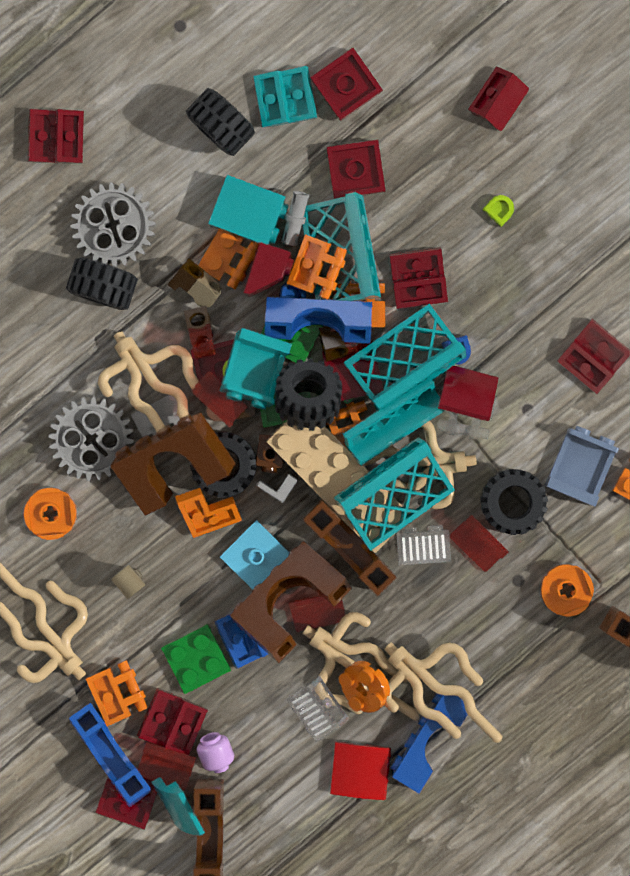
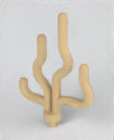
M122 331L115 334L114 338L117 344L114 348L121 360L101 372L98 378V386L105 397H110L113 394V390L108 380L127 369L131 375V383L128 389L130 403L136 410L148 417L157 432L165 425L155 409L139 398L138 393L142 372L148 384L155 391L171 395L176 399L179 419L188 415V401L185 394L176 386L160 382L150 365L159 363L170 356H179L182 359V370L186 381L194 392H199L202 389V385L194 374L193 359L187 349L179 345H170L156 353L145 354L138 348L132 337L126 338Z
M429 421L421 426L425 430L426 442L432 450V455L454 487L453 473L467 472L466 466L477 465L476 455L465 456V451L452 453L442 451L437 444L434 425ZM391 446L363 464V466L374 464L382 457L392 456L399 449ZM427 457L418 462L417 467L430 466ZM427 467L421 473L428 474L430 467ZM418 477L414 481L412 490L419 491L425 486L427 478ZM396 480L395 487L407 489L408 483ZM455 491L431 507V509L448 507L455 498Z
M0 563V578L19 597L31 600L35 604L36 625L50 642L26 639L22 634L21 625L17 618L0 602V616L10 626L12 638L16 644L25 650L43 651L51 658L35 673L31 672L25 665H20L17 667L18 674L27 682L38 683L59 667L67 676L73 674L78 680L83 678L87 674L80 667L83 662L73 652L70 645L72 637L87 621L88 612L83 601L63 592L54 581L46 583L47 590L59 602L71 606L77 611V618L66 628L60 638L46 622V604L42 596L35 590L23 587Z
M350 612L340 620L332 634L320 626L315 630L307 625L302 634L310 639L308 644L319 650L325 657L324 668L315 682V691L318 697L330 705H342L355 714H361L363 711L357 712L350 708L348 700L344 695L328 693L325 685L333 673L336 662L345 668L355 662L344 654L370 653L374 656L379 667L392 676L398 672L387 660L383 650L377 645L369 642L349 645L340 640L351 623L356 622L363 627H368L371 624L370 619L361 613ZM391 694L392 699L399 706L398 711L415 721L421 718L416 709Z
M392 642L386 646L384 650L390 655L388 661L398 671L388 681L390 695L386 699L385 707L393 713L398 711L399 706L392 699L391 694L406 679L412 685L413 703L417 712L424 718L439 723L454 739L460 738L461 731L447 716L438 710L428 708L424 704L421 679L432 691L439 695L460 697L469 717L495 743L501 742L502 735L476 709L474 699L468 690L457 685H442L426 670L435 665L444 655L451 653L457 657L460 669L475 686H481L483 679L470 666L468 655L462 647L454 643H445L436 648L430 656L420 660L413 657L403 646L397 648Z

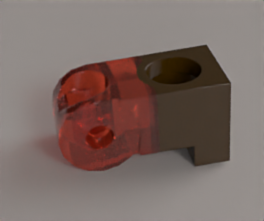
M207 306L183 311L195 358L216 354L212 323ZM196 315H202V316H203V317H199V318L192 319V318H193L194 316H196Z
M328 326L319 328L320 343L326 362L354 355L370 345V343L344 342L337 331H330Z

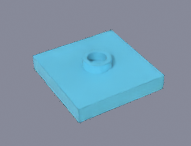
M256 520L220 558L251 589H254L256 585L262 583L270 575L275 566L280 565L289 556L290 552Z

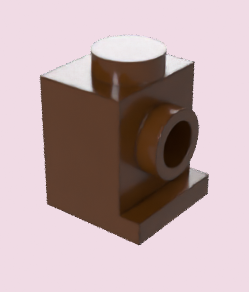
M259 434L256 466H261V471L277 473V468H283L284 459L276 451L275 457L268 459L265 453L268 449L273 448L266 440L271 435Z

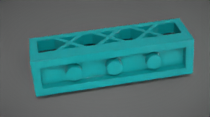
M430 377L343 434L346 448L360 466L445 411L438 408L440 396L436 393L434 381Z

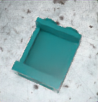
M227 175L208 224L216 229L225 230L259 244L260 242L268 245L270 242L275 244L280 229L276 228L279 218H285L289 205L285 203L286 197Z
M241 328L236 332L219 392L226 393V398L234 401H241V399L250 401V405L255 408L266 409V407H271L275 404L276 400L274 395L277 376L280 375L285 356L290 353L292 344Z

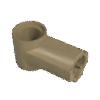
M130 565L126 566L111 579L127 600L146 585L142 581L143 575L138 569L133 570Z

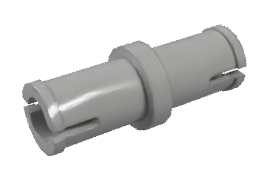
M293 191L289 213L285 214V220L287 221L283 238L281 239L282 243L291 246L298 245L301 226L306 221L304 214L309 194Z

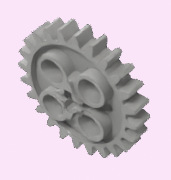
M110 182L109 190H106L102 184H99L100 192L98 193L92 188L89 189L92 197L87 198L82 195L81 197L85 204H76L75 206L80 210V213L72 214V217L78 220V223L71 225L72 229L78 230V233L72 237L73 239H81L77 248L82 249L86 247L85 257L94 254L92 260L98 261L101 258L102 263L105 264L112 261L114 267H117L120 260L124 266H127V258L129 257L136 262L137 257L135 254L137 252L145 255L142 246L152 245L147 240V236H155V233L150 231L149 227L156 226V223L148 219L155 214L153 211L145 210L149 207L150 203L148 201L140 203L143 194L140 193L134 197L135 189L133 187L125 192V185L123 183L120 184L118 190L115 189L112 182ZM121 202L129 205L127 214L119 216L115 212L116 206ZM106 203L110 204L113 219L116 222H120V225L116 226L122 243L120 248L117 247L113 230L107 228L111 222L105 208ZM95 210H101L104 213V218L100 223H92L91 214ZM128 227L135 228L137 232L136 237L131 241L123 238V232ZM103 235H109L112 240L111 245L104 249L100 248L98 245L99 238Z
M82 396L80 405L76 401L71 400L72 408L69 409L63 406L62 409L65 415L56 413L55 417L59 424L51 423L50 426L57 430L56 433L49 434V438L56 440V442L49 445V448L58 450L54 453L53 459L61 457L62 460L59 463V467L67 464L69 466L67 474L69 475L73 470H76L77 479L81 477L82 473L86 474L87 481H90L92 474H96L97 479L101 480V472H105L110 477V465L116 458L115 453L125 447L126 444L134 443V439L127 437L128 434L133 432V428H125V425L130 421L129 418H120L124 410L121 409L115 412L116 403L113 402L109 407L105 406L106 398H103L100 404L96 403L95 396H92L91 403H87L85 397ZM91 413L98 415L100 418L99 424L93 427L85 422V417ZM76 420L80 421L90 435L97 434L96 442L108 453L107 456L102 455L93 442H85L87 436L75 424ZM76 431L80 435V440L74 444L69 443L65 439L66 433ZM107 433H113L117 437V442L112 446H107L102 441L103 436ZM87 450L96 452L97 460L93 463L84 461V452Z

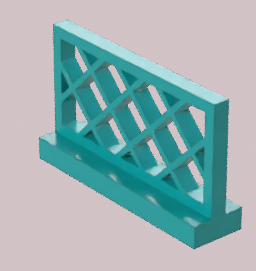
M353 192L345 194L344 197L307 205L304 214L306 221L305 224H302L304 236L306 234L316 238L319 233L328 239L327 243L331 245L334 243L338 247L347 250L346 254H350L355 260V265L350 273L344 268H340V271L348 276L340 288L336 286L335 290H337V293L332 300L360 301L380 298L381 293L363 195ZM345 204L346 214L341 221L330 215L336 205ZM318 210L324 214L317 227L310 224L308 212ZM328 218L339 224L331 237L321 231ZM342 228L350 232V240L345 247L335 241ZM351 279L359 283L360 294L350 296L344 292ZM318 284L314 290L315 299L323 300V297L319 296L322 286Z
M429 303L346 360L344 365L374 404L375 409L379 411L430 377L434 380L466 358V349L460 341L456 340ZM429 313L434 319L433 329L418 327L419 319ZM437 325L440 327L442 331L436 330ZM403 330L413 331L412 343L397 342L398 333ZM417 332L432 334L430 347L415 345ZM435 335L446 336L451 342L444 349L433 348ZM381 345L392 346L390 359L375 357L377 348ZM396 347L410 349L408 362L394 360ZM414 350L429 352L427 361L422 364L413 363ZM360 359L371 361L369 373L357 372L353 364ZM374 361L389 364L387 377L372 374ZM392 364L407 366L406 375L401 379L390 377ZM362 378H367V383ZM371 379L386 381L384 390L376 396L369 389Z
M419 437L333 497L370 551L455 491L432 455V450ZM427 457L430 462L428 474L416 472L418 462ZM401 474L410 475L407 489L395 487L397 477ZM415 476L427 478L424 492L412 490ZM432 479L442 480L446 488L438 494L430 493ZM380 489L389 490L386 504L374 502L375 493ZM394 491L406 493L403 507L391 505ZM411 494L423 496L422 504L417 509L408 508ZM359 504L366 505L365 519L355 518L351 510ZM372 507L385 508L382 522L370 520ZM390 509L402 511L400 521L396 524L387 523ZM368 525L381 526L379 536L370 541L366 535Z

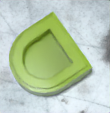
M498 195L492 198L482 210L502 227L512 216L514 204L507 196Z

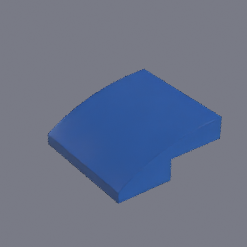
M230 614L214 621L235 669L260 657L269 655L236 625Z

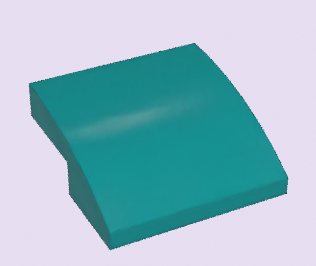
M307 66L285 71L277 70L253 76L263 128L317 118L310 73Z
M161 777L151 782L177 828L192 835H202L205 833L176 781L168 786L165 785Z

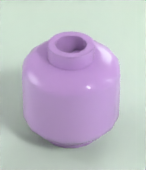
M213 732L200 739L196 750L203 768L215 773L226 771L234 760V753L228 738L225 735H220L218 732Z

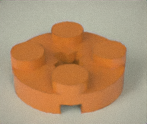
M58 488L38 490L30 497L24 508V520L27 527L35 535L45 540H55L65 536L72 530L77 519L75 502L67 492ZM48 506H52L53 510L58 512V515L54 516V521H49V518L43 515L45 511H48Z
M561 564L550 569L543 577L541 597L547 608L554 613L571 617L582 613L589 606L594 593L593 583L590 576L578 566ZM564 583L574 587V590L571 591L572 596L568 598L565 594H560Z
M356 661L348 666L339 676V683L352 710L372 713L378 711L386 704V699L390 695V686L383 672L379 669L375 671L372 667H369L371 663L367 661Z

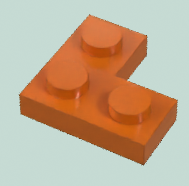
M201 488L175 496L193 538L242 521L233 496L210 505L207 504Z

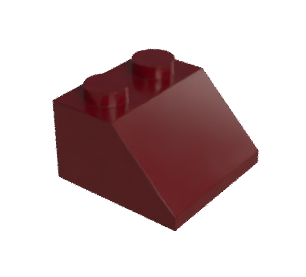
M260 242L244 294L248 297H253L284 281L285 275L290 276L294 265V260L291 259V252Z

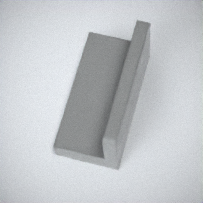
M289 474L278 491L262 480H259L257 486L279 501L284 502L298 479Z

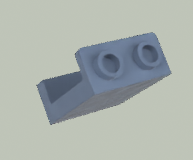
M576 426L575 430L568 428L544 486L595 507L599 499L600 489L619 448L614 446L615 441L600 436L598 440L589 436L591 431Z

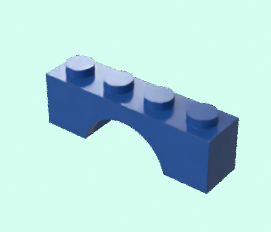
M267 297L265 315L266 336L275 339L291 340L294 334L303 327L325 325L337 331L344 342L370 343L372 302Z
M435 693L431 700L434 703L431 709L440 711L455 726L461 727L468 714L460 697L454 695L444 696ZM423 716L418 721L420 728L417 733H411L406 740L404 746L407 749L403 756L397 755L390 767L393 770L392 777L417 793L421 792L433 772L425 757L426 743L432 733L442 727L436 721L426 719Z
M91 703L69 717L71 725L128 807H131L151 792L146 781L124 754Z

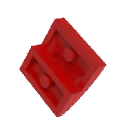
M340 741L335 742L330 794L362 799L386 800L391 748L369 744L359 745Z

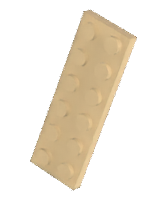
M286 420L266 442L359 536L333 497L369 471L363 465H359L353 455L326 427L322 429L315 427V431H309V428H304L302 431L298 430V426L290 427L287 425L288 421ZM380 489L376 492L374 502L386 504L388 491ZM394 497L392 498L391 505L403 507ZM359 504L351 510V513L355 518L365 519L367 506ZM372 507L370 520L382 522L385 508ZM390 509L387 523L396 524L400 521L402 511ZM368 525L366 535L370 541L379 536L381 526ZM391 537L375 547L373 552L376 553Z

